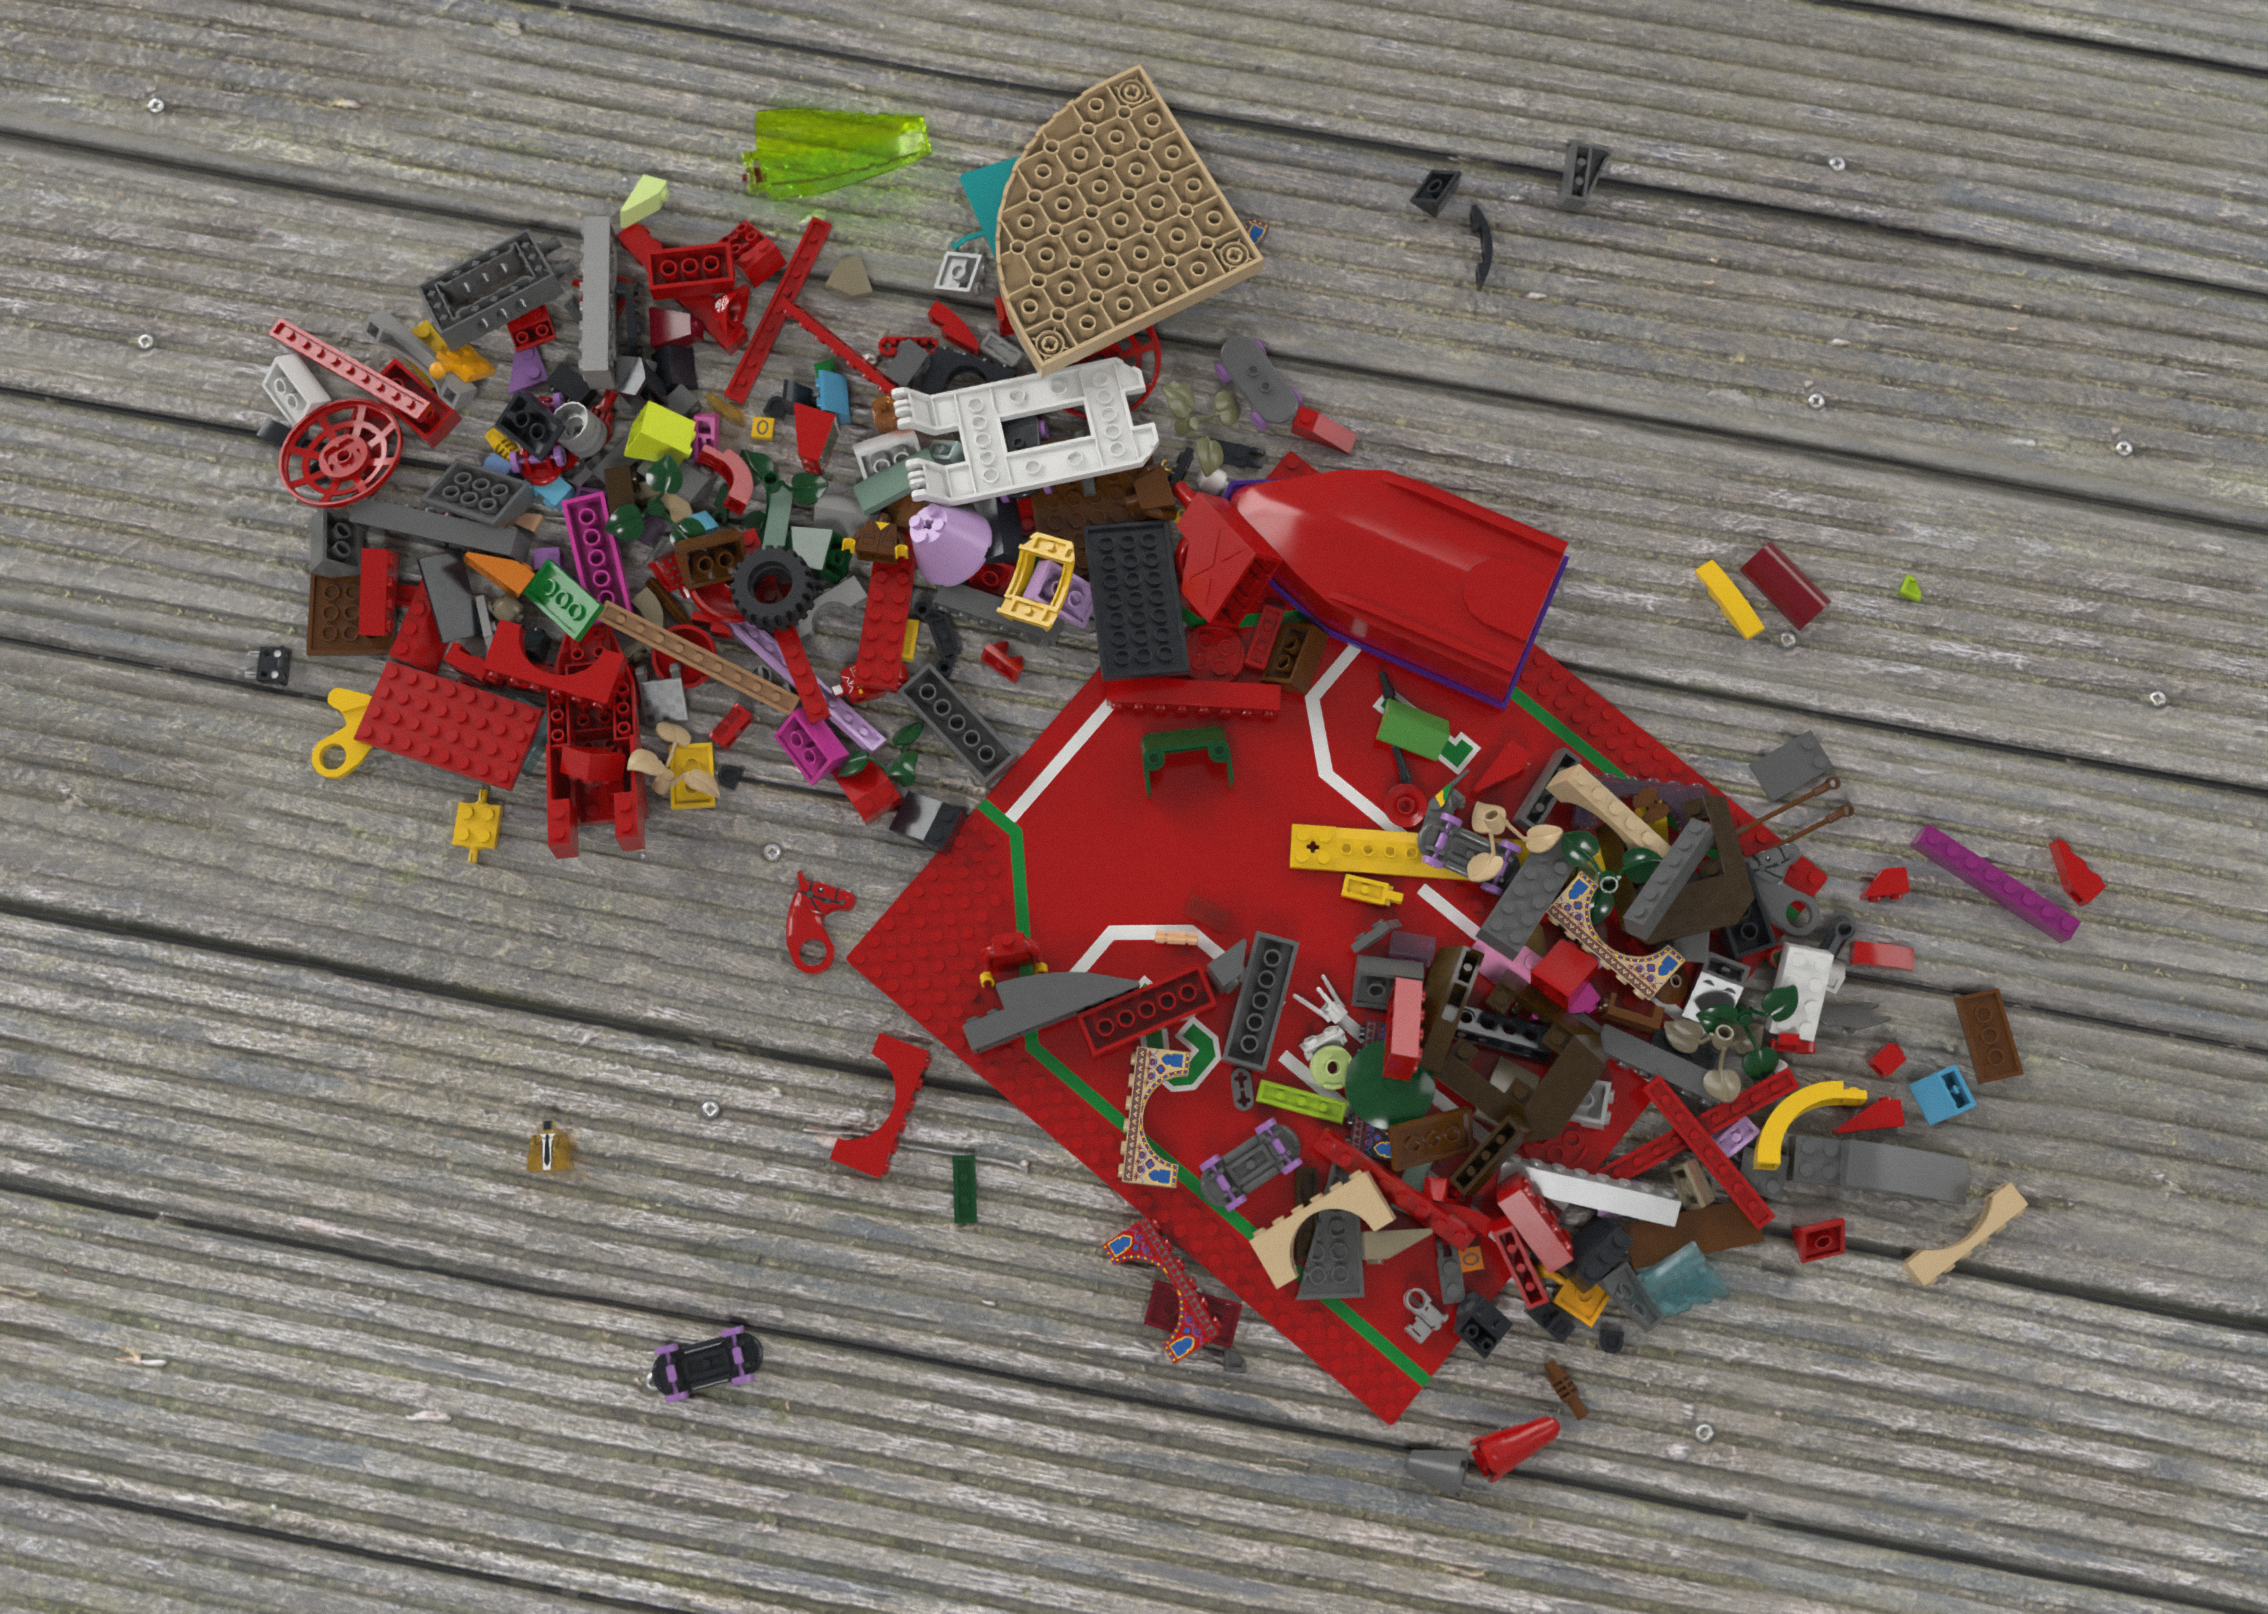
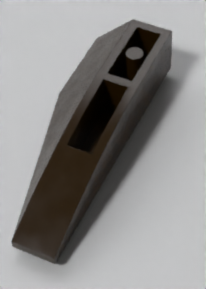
M1467 946L1438 949L1424 984L1426 996L1422 1009L1425 1010V1014L1420 1027L1424 1029L1422 1042H1419V1047L1422 1048L1421 1061H1418V1067L1439 1075L1483 961L1484 953Z

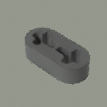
M1239 1068L1232 1073L1230 1079L1233 1103L1237 1110L1247 1111L1254 1103L1251 1076L1247 1070ZM1238 1073H1242V1076L1247 1077V1080L1243 1082L1244 1088L1241 1089L1239 1082L1234 1080ZM1244 1091L1245 1098L1250 1100L1246 1107H1242V1104L1237 1102L1241 1098L1240 1092Z

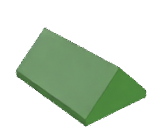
M1389 698L1376 739L1436 761L1450 737L1449 722Z

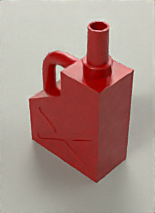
M1179 481L1173 486L1172 493L1185 507V512L1176 525L1184 537L1178 544L1174 557L1175 570L1182 580L1181 592L1208 623L1238 628L1282 563L1283 558L1247 522L1227 498L1203 492H1197L1196 494L1184 481Z

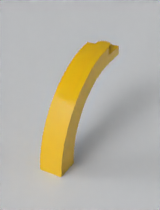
M1828 1081L1807 1086L1788 1096L1772 1112L1758 1136L1753 1157V1169L1777 1170L1781 1164V1144L1787 1127L1799 1116L1823 1106H1862L1867 1100V1090H1859L1856 1087L1844 1089L1843 1081Z

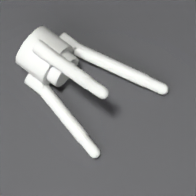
M1324 974L1321 975V978L1335 1001L1332 1002L1320 987H1317L1316 990L1329 1005L1325 1008L1327 1014L1297 994H1293V998L1322 1016L1327 1022L1332 1020L1336 1024L1348 1013L1345 1009L1346 1006L1339 999Z

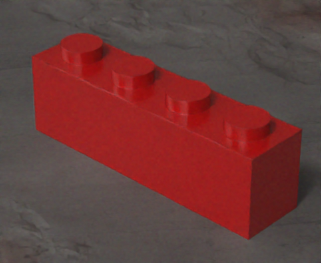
M1507 1215L1490 1221L1492 1235L1528 1310L1550 1302L1547 1287L1522 1235Z

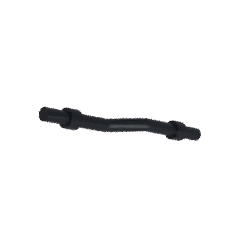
M1386 671L1378 673L1383 688L1381 690L1383 698L1395 700L1394 696H1396L1394 687L1390 685ZM1392 745L1391 749L1399 770L1398 777L1400 783L1412 784L1411 780L1413 778L1410 770H1407L1401 749Z

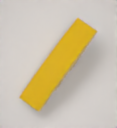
M1713 559L1695 570L1697 578L1708 588L1710 597L1721 607L1723 616L1746 640L1765 630V627L1741 592Z

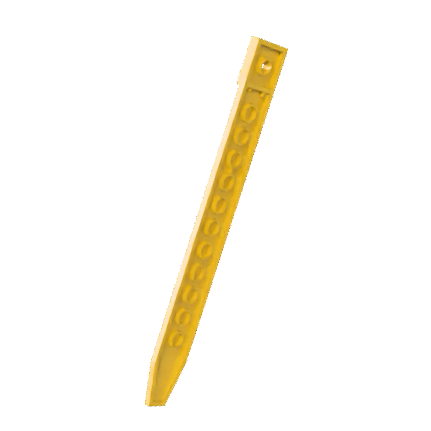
M1292 824L1289 866L1292 869L1469 880L1444 867L1439 870L1421 862L1423 855L1417 846L1419 833ZM1494 838V842L1500 844L1502 839ZM1503 839L1522 847L1520 854H1516L1521 868L1531 853L1526 847L1527 842ZM1311 842H1315V845L1319 846L1315 853H1310V849L1306 847ZM1599 846L1598 853L1592 857L1598 866L1601 867V871H1606ZM1575 866L1562 887H1568L1574 880L1577 866Z

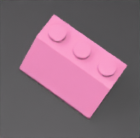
M1479 939L1472 946V949L1485 954L1478 972L1494 984L1499 982L1507 969L1527 983H1530L1531 971L1543 959L1525 945L1513 961Z

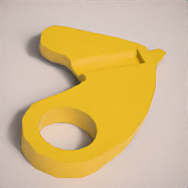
M342 688L331 690L327 701L332 707L338 709L343 714L346 726L319 741L313 749L312 764L316 772L328 779H342L351 774L367 758L373 747L355 741L354 736L372 696ZM333 746L343 747L346 752L344 764L334 770L325 768L323 764L325 752Z

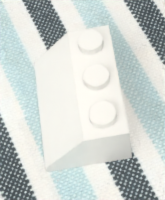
M297 353L276 356L262 383V387L293 428L310 412L332 401Z
M911 428L898 429L852 445L864 480L921 451L916 433Z

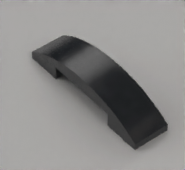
M1472 205L1469 213L1471 233H1479L1482 263L1477 264L1475 278L1477 291H1481L1491 267L1493 244L1490 228L1483 213L1477 205Z

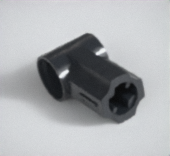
M1844 915L1836 916L1831 922V928L1818 949L1827 950L1832 953L1834 961L1847 940L1855 934V926L1851 920ZM1848 923L1845 931H1838L1841 924Z

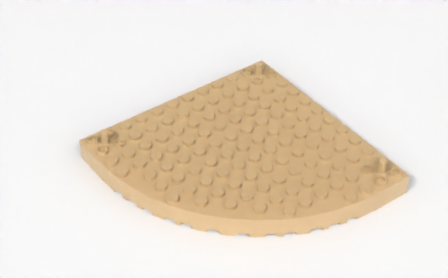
M1141 64L1082 92L1080 97L1069 101L1066 107L1054 113L1052 119L1039 128L1035 133V137L1029 144H1026L1024 152L1014 164L1011 176L1004 187L1001 205L998 210L995 236L996 268L1001 299L1009 322L1020 344L1041 378L1262 272L1264 261L1262 255Z

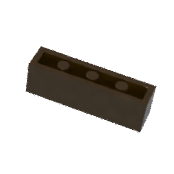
M1507 1115L1449 1180L1464 1196L1475 1195L1534 1132L1533 1129L1520 1115Z

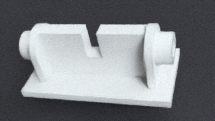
M1339 1025L1330 1026L1317 1036L1307 1037L1299 1046L1305 1052L1306 1060L1309 1061L1321 1047L1327 1045L1343 1047L1347 1039L1344 1035L1345 1032Z

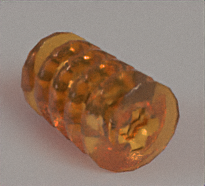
M880 396L872 403V416L876 428L881 434L898 430L897 420L900 418L895 416L893 406L895 400L889 396Z

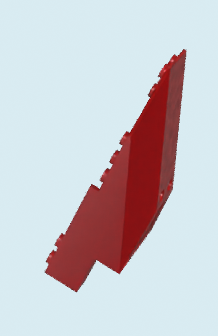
M607 624L592 625L580 642L574 640L565 632L552 674L571 675L579 673L594 664L600 657L603 649L623 654L612 627ZM628 665L612 709L604 708V710L593 708L591 703L583 702V704H578L571 701L570 697L563 696L558 698L550 695V691H547L548 847L556 859L579 857L578 827L615 823V839L623 852L645 849L644 819H649L645 775L640 771L627 770L631 754L637 749H642L635 683ZM563 746L600 747L626 755L623 781H613V784H602L600 781H596L595 784L582 783V780L569 779L567 774L560 773Z

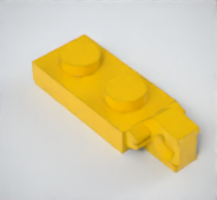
M1346 874L1341 896L1380 906H1390V902L1401 904L1404 894L1394 892V887L1389 886L1388 883Z

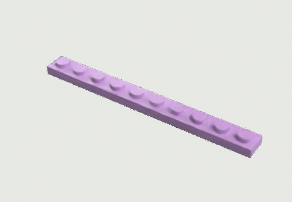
M747 621L742 623L722 622L796 688L778 642L765 630L762 631L757 629L755 625H750ZM816 677L832 716L829 719L862 749L868 750L870 756L885 745L886 738L841 698L835 699L832 690Z

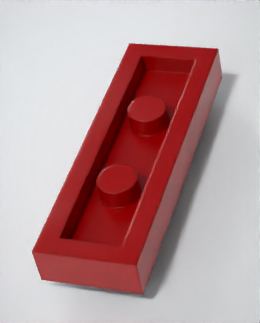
M1264 604L1244 665L1265 671L1285 610Z

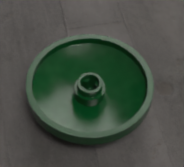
M1381 1040L1367 1045L1354 1056L1347 1068L1344 1086L1347 1101L1356 1116L1371 1127L1389 1131V1126L1422 1118L1426 1114L1434 1098L1435 1078L1432 1076L1433 1072L1421 1067H1417V1072L1412 1073L1410 1081L1383 1077L1385 1040Z

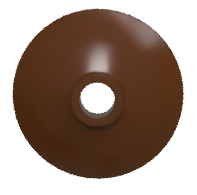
M1680 966L1656 992L1654 996L1660 1002L1673 1005L1685 998L1689 984L1684 969Z

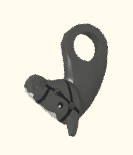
M1792 843L1759 852L1748 858L1743 856L1744 862H1749L1769 923L1790 936H1804L1816 929L1820 921V908L1814 898L1783 883L1788 868L1801 857L1799 848ZM1794 901L1804 904L1809 912V919L1801 928L1792 926L1786 918V909Z

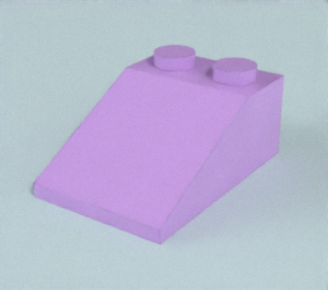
M1051 560L1038 561L1022 598L1050 606L1059 585L1063 567ZM1072 574L1067 596L1057 618L1080 628H1085L1093 611L1090 584L1077 575Z

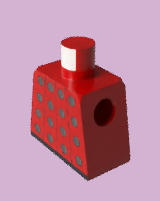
M674 550L647 564L667 592L679 589L683 599L691 597L677 566Z

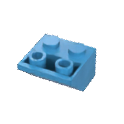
M818 370L819 378H815L816 390L819 394L817 408L835 414L838 424L852 423L847 377L825 370Z
M1956 1064L1945 1067L1908 1085L1928 1126L1977 1106Z

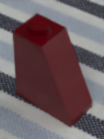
M657 307L648 308L650 347L659 350L666 344L685 347L704 341V325L702 320L687 313Z

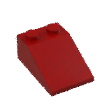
M868 761L862 771L852 776H840L838 778L839 768L831 772L867 826L903 802L883 770L871 761Z

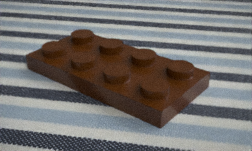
M1999 988L1953 998L1978 1085L2023 1075L2024 1072Z
M1464 1106L1389 1126L1392 1169L1397 1172L1474 1151L1471 1108Z

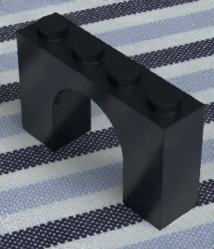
M936 346L920 392L928 395L946 392L950 382L956 376L963 373L979 375L986 383L1016 378V370L1008 365L1003 364L1000 366L994 364L989 359L980 360L974 358L969 353L960 354L954 352L949 347L940 348Z

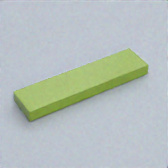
M1263 1079L1260 1081L1255 1100L1259 1103L1341 1125L1343 1124L1348 1102Z

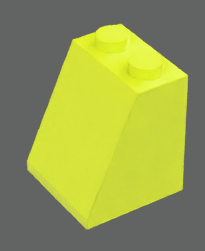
M648 401L632 423L624 456L656 462L665 454H668L680 465L684 458H689L692 452L690 444L696 436L694 431L696 422Z

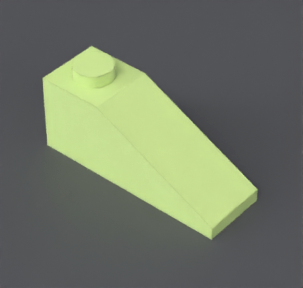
M643 174L620 210L621 228H627L660 210L664 202H667L669 199L670 191L667 190L666 180Z

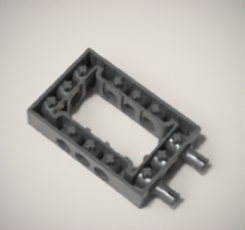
M526 229L416 286L440 335L451 352L564 294L558 282L560 281L559 278L576 269L569 258L553 267L547 263L546 255L562 248L556 235L539 244V242L536 243L530 230ZM527 268L531 277L526 275L518 278L517 281L504 288L501 287L498 291L486 297H481L475 303L460 308L456 313L452 307L482 292L484 289L500 283L509 276L519 273Z

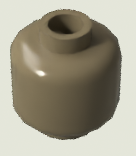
M502 595L492 606L494 609L493 616L498 620L502 619L520 624L525 618L523 614L525 606L512 595H507L506 597Z

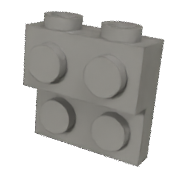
M946 251L934 289L940 293L955 294L958 298L977 300L978 294L983 293L984 285L982 282L984 276L989 274L990 266L983 255Z
M1596 1080L1569 1121L1581 1123V1126L1603 1130L1604 1124L1609 1125L1611 1112L1607 1111L1608 1103H1613L1615 1092L1610 1090L1611 1082Z

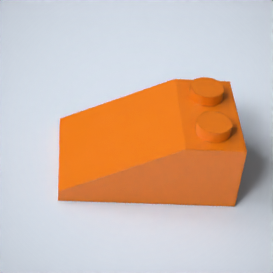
M467 552L464 556V563L507 594L514 596L517 600L535 576L532 572L533 568L524 562L520 564L514 560Z

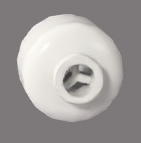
M1219 468L1209 477H1205L1201 469L1196 478L1200 490L1215 496L1219 492L1223 494L1229 484L1226 481L1227 473Z

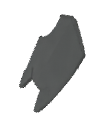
M1879 1003L1835 1005L1822 1007L1819 1023L1829 1028L1843 1027L1851 1035L1855 1030L1886 1023L1891 1020V1017L1873 1015L1870 1010L1878 1008Z

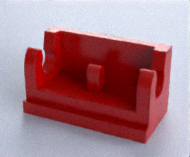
M735 702L733 708L716 728L708 733V737L727 751L752 723L754 718L751 713Z

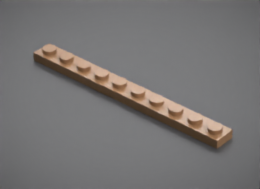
M608 600L605 601L603 605L605 608L597 618V620L788 716L796 709L801 700L799 696Z

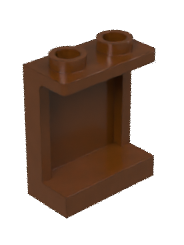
M1613 992L1605 996L1598 1003V1019L1647 1034L1659 1030L1665 1009L1656 1005L1647 1010L1645 1016L1614 1006L1617 993Z

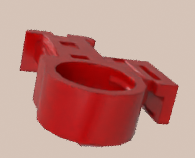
M1779 1033L1777 1042H1775V1039L1768 1041V1047L1773 1048L1776 1052L1816 1054V1042L1809 1040L1800 1041L1803 1040L1800 1039V1034Z

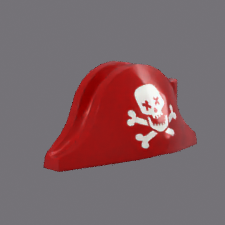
M746 284L736 290L727 289L724 294L716 299L713 305V316L721 323L723 333L727 337H731L745 318L750 287Z

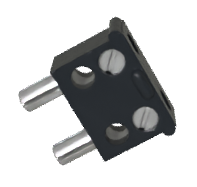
M281 645L280 647L260 646V651H248L249 658H258L257 672H245L246 679H256L262 684L287 686L292 655L290 649Z

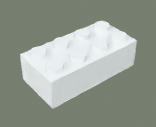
M1784 942L1773 989L1794 984L1797 987L1799 999L1795 1012L1788 1019L1775 1022L1771 1016L1766 1017L1764 1027L1770 1033L1800 1034V1039L1814 1041L1834 958L1832 953L1827 950Z

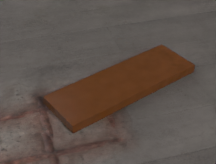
M1734 1201L1680 1212L1675 1227L1646 1220L1621 1225L1622 1230L1634 1241L1627 1250L1632 1270L1765 1241L1762 1228L1758 1231Z

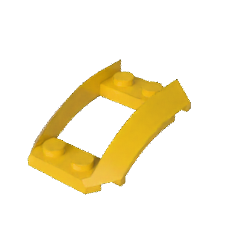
M1036 532L1029 537L1031 540L1024 545H1019V558L1013 578L1004 595L1005 600L1001 608L998 607L996 611L1011 622L1013 619L1043 628L1048 632L1059 614L1069 590L1075 563L1074 544L1071 541ZM1036 556L1064 564L1060 582L1050 606L1022 598L1032 577Z

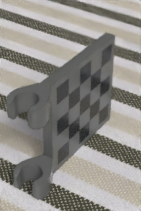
M673 662L670 665L669 669L672 678L648 681L646 666H639L635 670L645 724L689 719L680 662Z

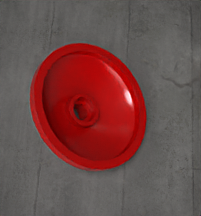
M688 624L675 625L666 629L717 655L713 640L704 630ZM655 648L652 649V664L660 679L672 678L669 667L673 662L681 663L684 689L695 688L710 678V676Z

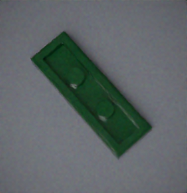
M975 1155L952 1156L954 1224L977 1223Z

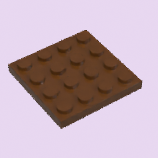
M311 573L306 654L308 656H388L396 639V600L393 617L395 627L391 637L358 635L361 574L328 578Z

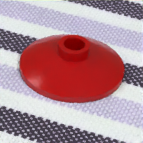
M1396 785L1387 793L1384 799V812L1387 818L1397 826H1414L1426 815L1428 807L1426 796L1415 785ZM1403 801H1408L1410 803V807L1408 809L1402 807Z

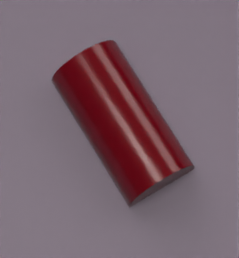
M1772 541L1760 549L1739 570L1798 631L1832 602Z

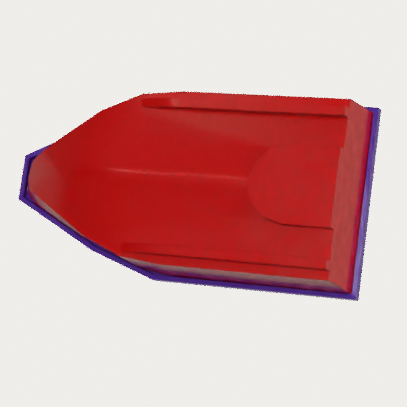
M1336 470L1292 478L1230 481L1223 498H1227L1247 522L1283 558L1282 563L1268 584L1311 623L1334 639L1496 708L1506 709L1570 558L1565 555L1568 546L1567 541L1423 481L1387 470Z

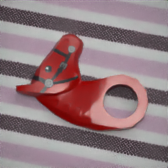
M798 871V889L790 904L787 916L786 943L792 961L799 970L807 975H819L829 970L835 961L836 950L823 926L822 919L832 912L851 911L856 904V897L853 892L823 882L809 881L806 879L803 871ZM812 940L822 942L827 952L825 959L815 966L806 965L800 955L804 944Z

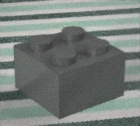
M908 338L906 342L903 340L896 350L898 354L895 358L888 360L884 366V369H886L884 374L901 387L912 389L931 362L932 356Z

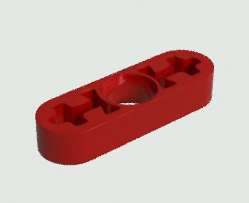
M887 336L880 339L878 343L879 352L885 358H895L898 354L896 351L897 343L900 344L903 340L906 342L908 338L917 345L920 344L921 348L927 351L928 344H932L933 348L931 352H928L931 356H933L936 346L939 347L937 340L932 337ZM887 344L891 345L889 351H886L884 348Z

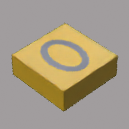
M753 417L751 438L773 441L775 419Z

